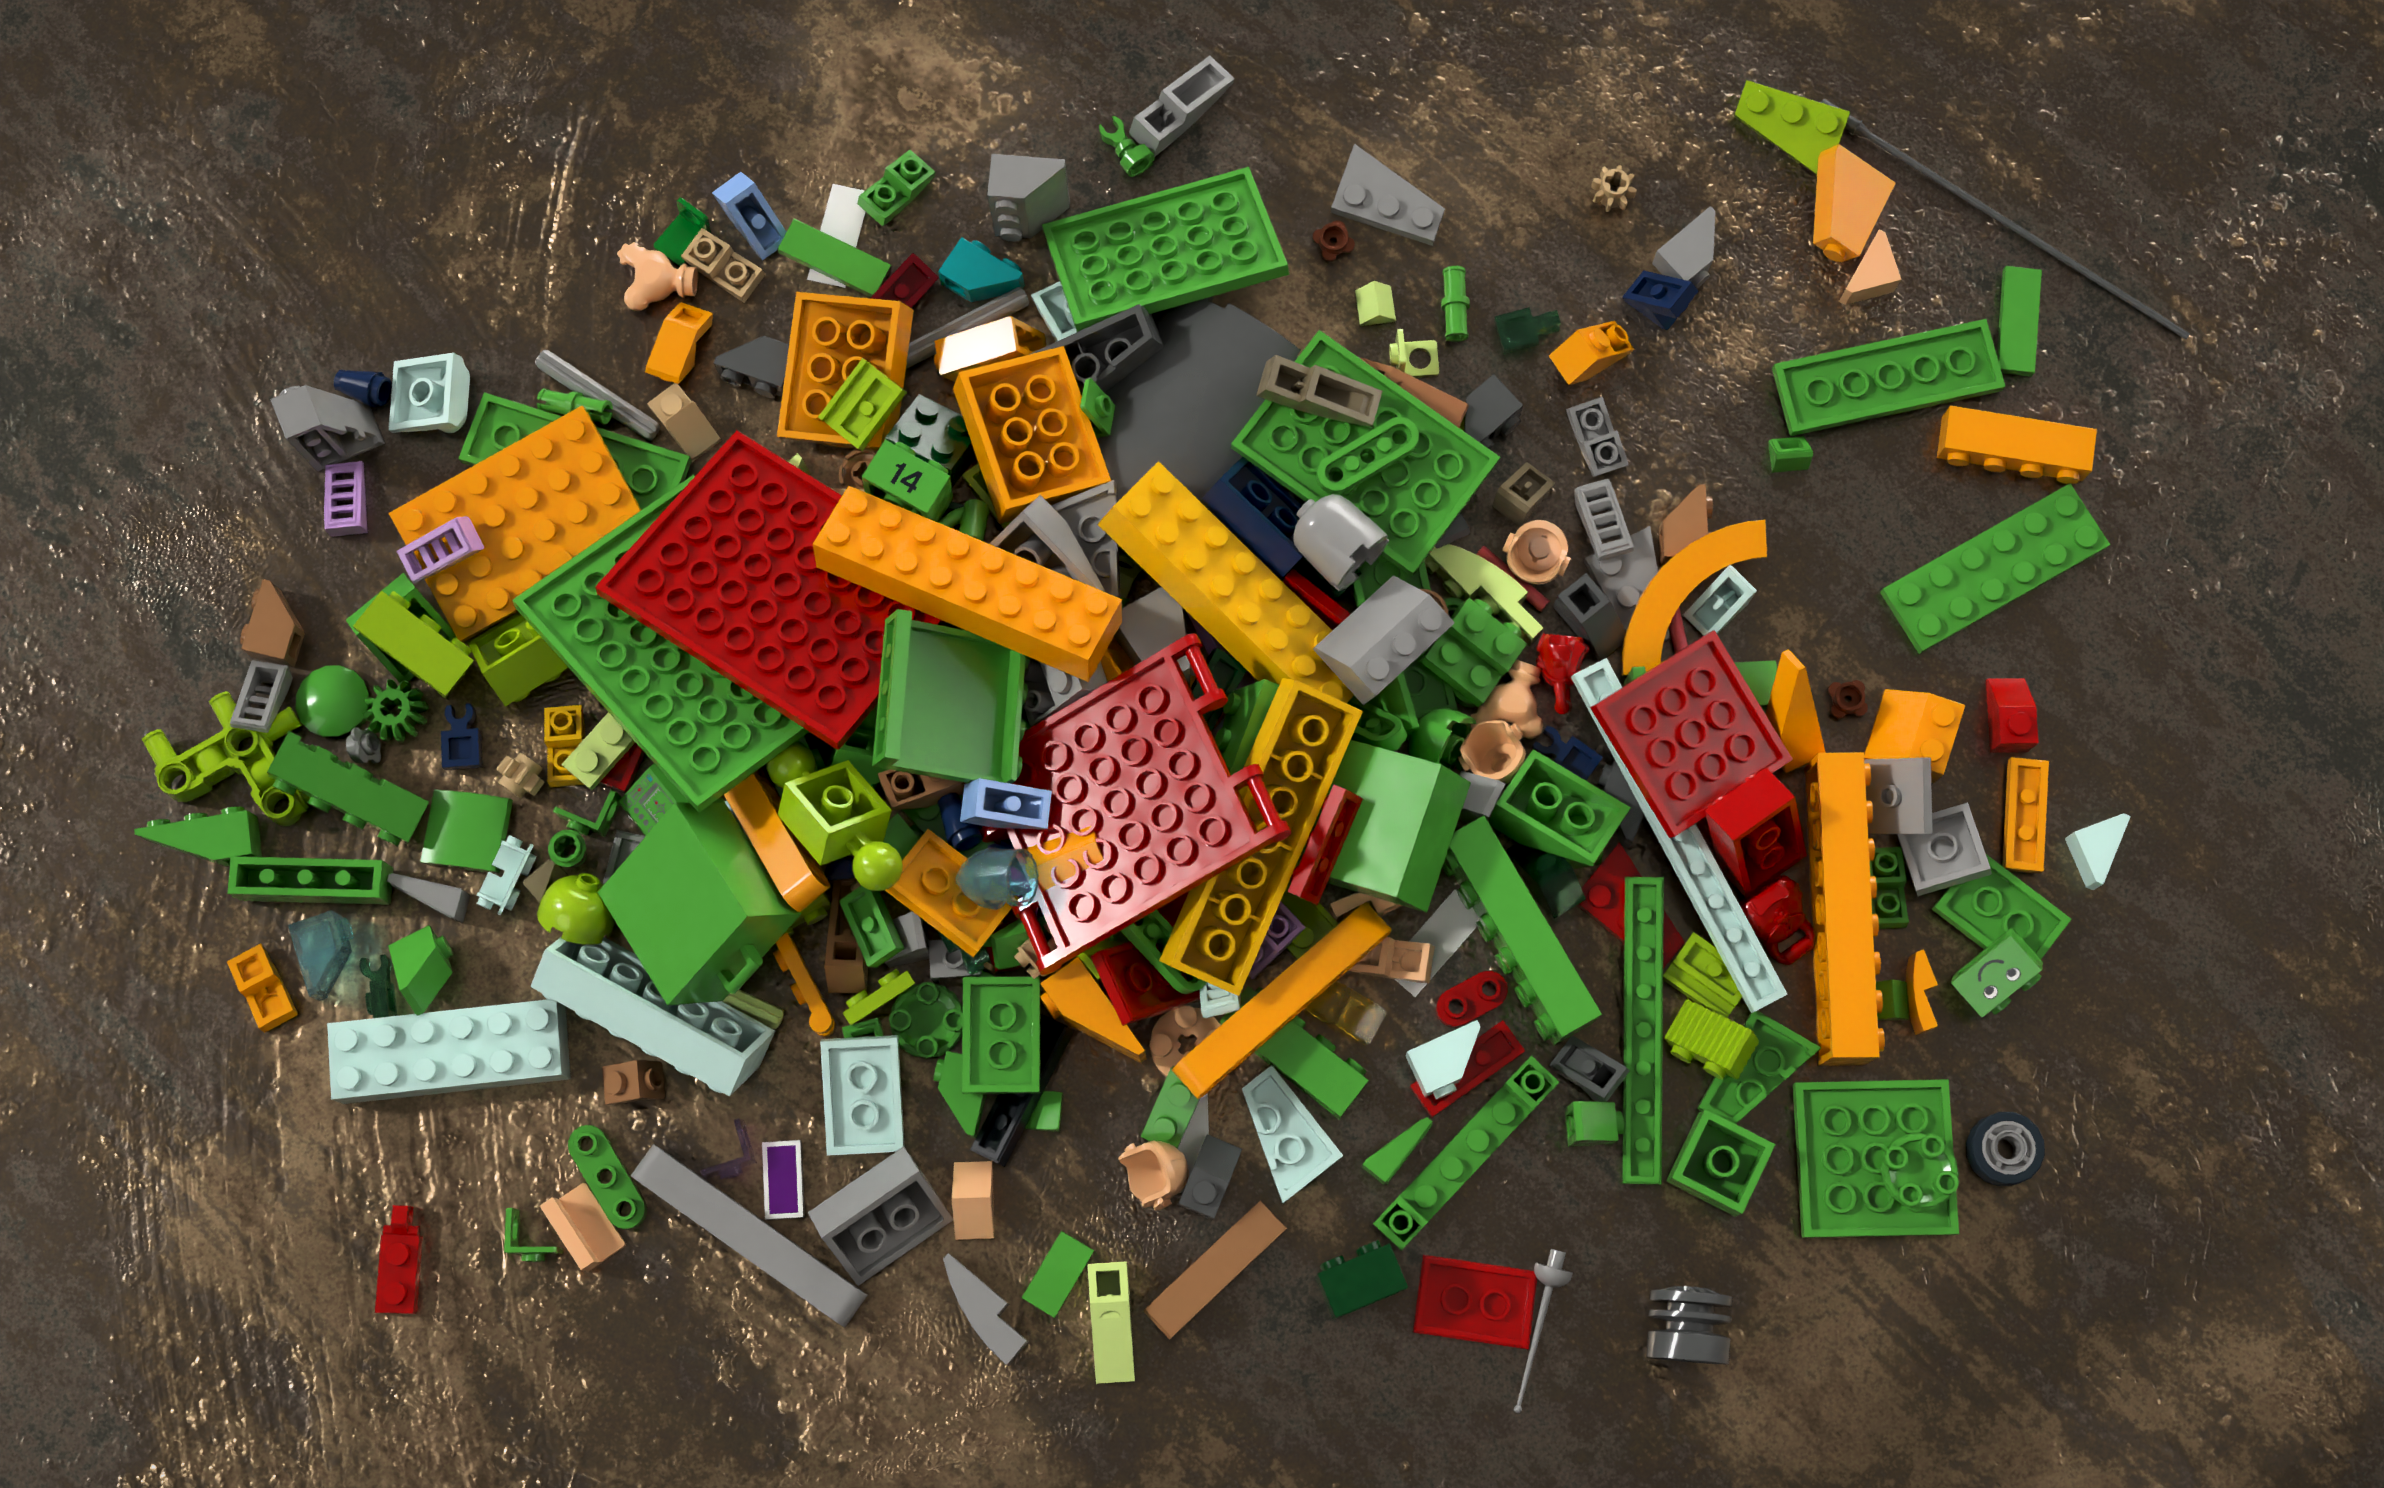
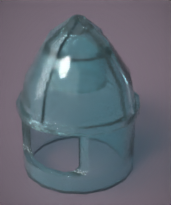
M991 847L975 852L961 865L955 880L964 895L981 907L997 910L1003 907L1005 903L1014 907H1025L1036 896L1038 870L1032 854L1026 849H998ZM1013 895H1022L1023 898L1021 901H1018Z

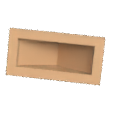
M1878 230L1840 298V303L1847 305L1893 293L1897 288L1901 277L1884 231Z
M993 1161L954 1162L952 1209L955 1240L994 1239Z

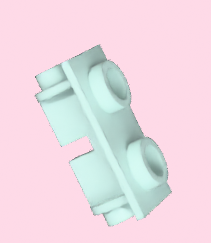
M510 835L506 842H501L492 866L503 870V876L499 877L488 872L480 891L476 895L479 897L477 905L491 910L493 904L500 907L497 913L500 916L504 908L512 910L521 891L514 888L520 874L528 876L537 857L530 853L534 846L533 844H530L526 851L520 848L523 841Z

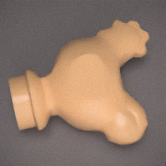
M635 242L630 245L624 244L621 250L617 252L618 257H620V264H628L635 268L634 282L626 290L624 302L630 310L642 311L648 307L649 303L664 300L674 291H677L678 295L682 298L696 295L698 286L697 267H688L687 264H682L679 269H676L664 253L647 250L645 247H638Z
M1516 660L1508 671L1512 680L1495 686L1484 705L1479 706L1477 713L1470 716L1476 720V724L1496 720L1515 723L1524 738L1534 739L1539 737L1544 725L1542 718L1537 715L1536 698L1530 688L1531 685L1538 684L1541 681L1539 677L1542 669Z

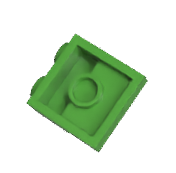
M1468 598L1458 606L1450 617L1455 623L1429 647L1420 662L1479 707L1486 701L1501 677L1510 670L1527 643L1521 639L1522 632L1518 627L1508 622L1502 624L1492 616L1493 610L1486 602L1479 599L1473 601Z

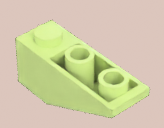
M1126 1261L1088 1264L1096 1384L1135 1381L1128 1263Z

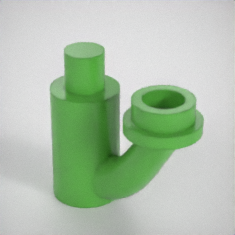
M971 499L966 501L963 507L946 514L938 523L950 528L960 524L959 532L984 542L990 508L984 501Z

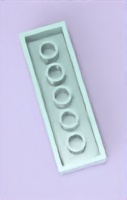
M560 937L545 949L530 986L541 992L546 999L561 1003L575 1011L579 1017L608 1029L613 1036L630 1041L639 1046L646 1054L659 1057L673 1065L680 1073L691 1075L706 1083L713 1091L724 1093L729 1097L760 1067L775 1033V1030L722 1001L667 1006L637 955L605 937L602 943L595 945L572 943Z
M548 999L427 1012L418 1016L416 1014L327 1023L331 1100L342 1104L571 1079L566 1006Z

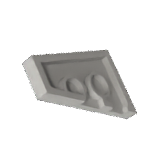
M1112 480L1051 506L1068 523L1105 589L1104 592L1121 599L1119 545L1097 525L1117 503V483L1115 480Z

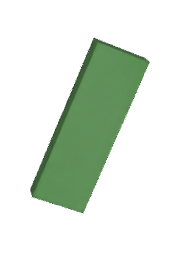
M793 219L778 247L779 254L869 297L884 284L891 271L890 264L797 219Z
M2005 266L2002 271L1997 358L2003 374L2032 377L2035 373L2041 269Z

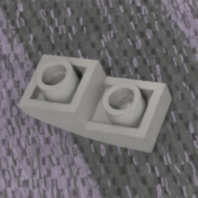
M1603 397L1566 409L1575 437L1593 477L1629 465L1618 431L1613 429Z

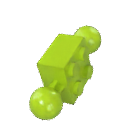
M795 742L766 764L770 779L777 786L783 788L778 811L779 818L820 866L853 854V873L858 883L864 888L872 891H883L892 887L899 880L903 868L901 856L892 845L883 842L892 810L849 760L815 772L816 764L812 752L804 744Z

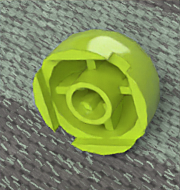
M588 873L569 875L557 879L546 890L537 911L538 921L545 930L551 932L552 927L563 932L561 939L582 945L602 943L604 936L609 938L615 920L598 894V891L604 884L596 876Z

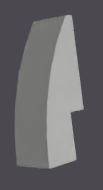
M1209 55L1164 88L1157 101L1136 115L1133 119L1129 135L1139 145L1145 144L1149 147L1155 157L1189 129L1234 83L1235 78Z
M948 1253L943 1258L949 1282L962 1311L987 1347L1009 1366L1029 1342L1000 1317L1010 1304Z

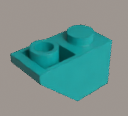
M963 237L960 238L938 271L941 285L969 302L998 297L1017 287H1022L1023 289L1025 286L1023 273L1016 263L1007 258H1003L1001 261L991 255L990 249L977 240L969 242Z

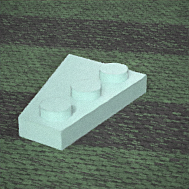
M1272 1065L1242 1088L1282 1204H1284L1341 1159L1343 1154Z

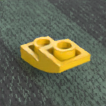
M582 705L544 708V742L547 746V782L550 788L584 785L561 765L586 737Z

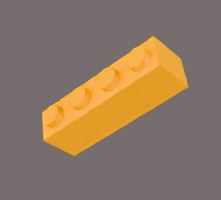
M1949 406L1941 420L1937 458L1945 459L1948 464L1954 466H1967L1970 463L1982 465L1985 470L1991 472H2003L2007 469L2019 471L2020 475L2028 478H2040L2044 475L2056 477L2057 481L2061 483L2076 484L2079 481L2082 482L2092 472L2097 429Z

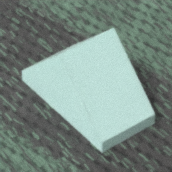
M1729 565L1683 616L1703 636L1713 630L1718 634L1749 604L1757 590L1733 566Z
M2123 813L2075 831L2065 838L2086 888L2095 890L2104 884L2131 816Z

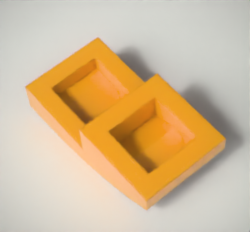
M261 943L227 961L238 990L246 997L257 1026L261 1031L266 1033L298 1015L274 963Z
M1923 949L1908 957L1905 981L1907 982L1909 1016L1915 1035L1930 1031L1938 1026L1925 994L1926 991L1931 990L1938 984Z

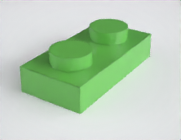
M861 885L839 900L868 967L877 968L905 949L880 891H872Z
M1172 1066L1141 1137L1148 1141L1166 1142L1178 1149L1200 1099H1197L1172 1071L1174 1066Z

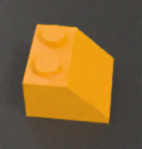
M1885 689L1864 752V759L1931 757V783L1934 784L1944 775L1965 705L1931 693Z

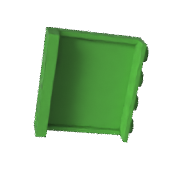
M897 609L885 619L872 766L969 783L979 778L1010 784L1015 782L1022 770V758L1018 754L1019 742H1021L1025 732V722L1021 720L1022 706L1028 694L1027 684L1024 683V674L1030 657L966 630L912 620V611Z

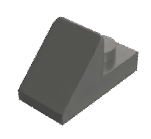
M1573 1035L1550 1064L1556 1073L1583 1088L1595 1102H1607L1630 1072L1624 1065Z

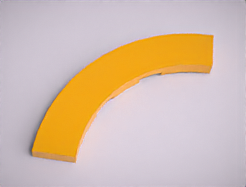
M1765 520L1742 522L1711 532L1687 545L1659 569L1638 599L1624 638L1621 676H1627L1632 667L1645 666L1647 672L1661 663L1663 643L1671 620L1680 604L1698 584L1713 573L1734 563L1767 557Z

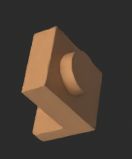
M634 1060L602 1067L605 1105H618L639 1100H660L665 1097L664 1074L661 1061Z

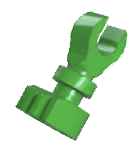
M1112 116L1113 124L1118 130L1110 134L1100 124L1101 139L1104 143L1115 148V153L1121 159L1120 165L1128 176H1138L1153 165L1155 160L1154 154L1145 144L1137 146L1132 139H1128L1122 120Z

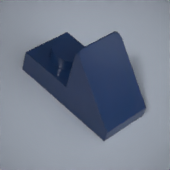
M1643 270L1622 298L1659 327L1668 330L1680 314L1686 310L1691 300L1699 291L1691 281Z

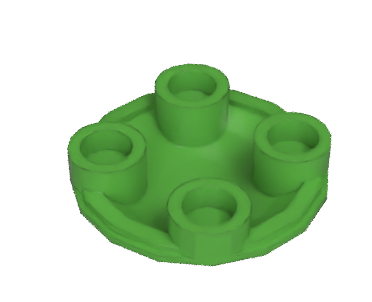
M341 665L324 666L312 671L302 681L296 693L295 709L300 722L313 734L323 737H339L351 732L353 728L361 727L366 722L362 713L369 708L364 702V698L369 697V692L364 680L354 670Z
M932 982L913 985L902 992L892 1006L889 1016L892 1035H898L899 1046L912 1056L922 1058L942 1056L946 1051L954 1048L962 1037L963 1006L955 993L943 985Z
M1923 1133L1904 1135L1894 1141L1884 1153L1881 1165L1883 1184L1891 1197L1905 1207L1916 1210L1934 1209L1946 1202L1958 1188L1959 1172L1956 1158L1938 1135H1926Z

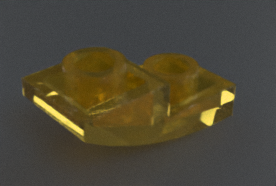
M1338 981L1305 1008V1010L1327 1025L1335 1024L1362 1044L1371 1043L1388 1012Z

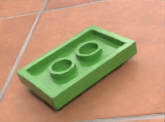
M1987 854L1992 872L1991 875L1948 887L1932 908L1934 912L1983 949H1986L2009 929L2013 928L2040 959L2043 958L2071 921L2069 916Z
M1040 976L1035 979L1032 977H963V1094L1040 1093Z

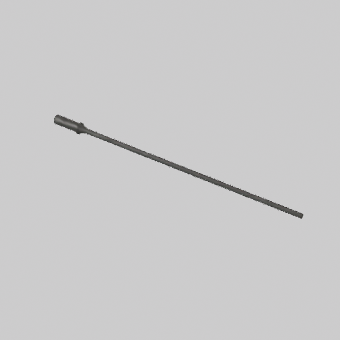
M1823 99L1821 102L1833 107H1837L1831 102L1827 101L1826 99ZM1849 115L1845 129L1852 133V136L1857 135L1867 138L2182 338L2187 339L2189 337V332L1874 135L1862 123L1863 120L1859 121Z

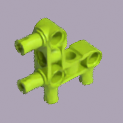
M225 691L209 700V704L223 727L222 731L184 753L176 755L161 729L154 730L142 738L145 747L156 764L154 774L157 778L158 786L177 802H188L203 796L212 790L213 785L237 773L238 775L242 774L245 776L252 788L250 794L255 803L275 824L280 826L293 825L309 808V796L297 790L294 796H291L273 787L275 780L270 778L267 773L276 756L272 749V746H274L273 741L286 735L288 731L291 732L302 726L290 706L277 713L268 733L233 728L230 726V721L236 704L230 693ZM253 737V744L248 750H238L239 744L244 738ZM186 775L185 784L181 788L173 790V780L177 776ZM281 799H289L287 810L283 813L275 814L274 806Z

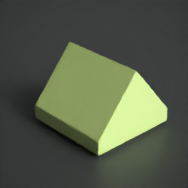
M1372 281L1355 290L1360 326L1396 322L1390 285Z

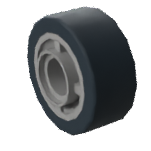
M1997 1112L1979 1120L1970 1130L1966 1141V1157L1972 1170L1983 1181L1996 1186H2013L2031 1179L2041 1168L2045 1156L2044 1139L2039 1128L2028 1117L2016 1112ZM2001 1139L2007 1140L2012 1145L2013 1153L2010 1159L2003 1158L1998 1152L1997 1145Z

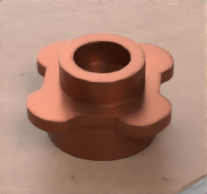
M1333 221L1322 229L1315 230L1313 233V242L1319 244L1322 250V258L1326 261H1334L1337 255L1343 252L1350 253L1354 249L1355 242L1352 238H1349L1348 231L1342 221ZM1332 238L1337 240L1335 244L1330 242Z
M1859 680L1843 684L1833 682L1828 688V694L1832 696L1833 702L1830 710L1831 714L1836 718H1842L1847 714L1863 716L1868 710V705L1865 703V685ZM1845 696H1849L1851 698V702H1846L1844 699Z

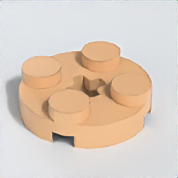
M1186 1005L1165 1013L1156 1022L1151 1033L1149 1045L1153 1062L1157 1069L1167 1077L1170 1068L1175 1066L1189 1053L1187 1051L1181 1054L1178 1051L1181 1047L1178 1039L1181 1036L1189 1038L1191 1035L1197 1039L1194 1043L1196 1047L1221 1026L1215 1017L1203 1018L1200 1008Z

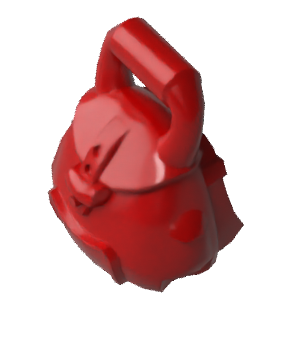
M1543 633L1536 646V651L1540 652L1538 658H1536V666L1542 669L1541 673L1545 681L1554 687L1556 698L1555 711L1558 714H1568L1572 710L1570 687L1574 685L1571 676L1581 671L1584 658L1591 648L1588 644L1584 643L1583 637Z
M1785 875L1777 876L1754 894L1741 900L1739 905L1755 935L1763 941L1770 956L1778 963L1791 965L1814 948L1816 935L1814 928L1803 913V895L1799 884ZM1799 928L1805 932L1806 936L1782 953L1779 952V942L1792 936Z

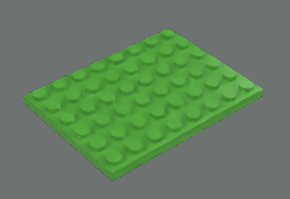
M693 474L512 601L518 612L700 813L809 731L597 595L595 586L695 477Z

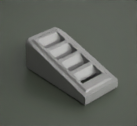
M1604 479L1577 487L1575 489V506L1598 561L1633 552L1634 546L1610 480ZM1604 510H1608V511H1609V512H1606V513H1602V514H1599V515L1592 516V514L1597 513V512H1601V511H1604ZM1614 523V526L1597 530L1598 527ZM1617 535L1620 537V539L1602 544L1601 542L1603 539Z
M251 661L230 721L231 727L265 733L269 732L293 679L287 665ZM262 682H263V683H270V684H273V687L260 686V685H261ZM256 693L268 694L269 698L258 697L255 695ZM253 703L265 705L266 707L265 709L250 707V705ZM246 714L262 716L261 721L247 719L245 716Z
M395 873L388 875L387 882L391 883L393 887L456 922L463 923L470 900V895L461 888Z

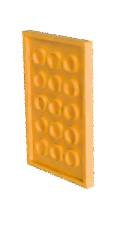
M580 406L389 512V515L406 545L456 517L468 516L471 519L484 545V549L425 579L457 639L465 642L517 613L518 610L514 607L512 601L514 598L641 511V508L586 408ZM443 537L442 540L449 554H452L453 551L446 537ZM429 544L428 547L436 562L440 561L432 544ZM419 550L415 551L414 553L422 569L427 568Z

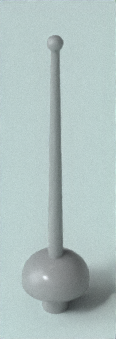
M1551 1249L1547 1265L1535 1262V1276L1545 1285L1517 1405L1514 1407L1516 1413L1522 1411V1400L1553 1288L1568 1284L1573 1275L1572 1272L1562 1269L1566 1252Z

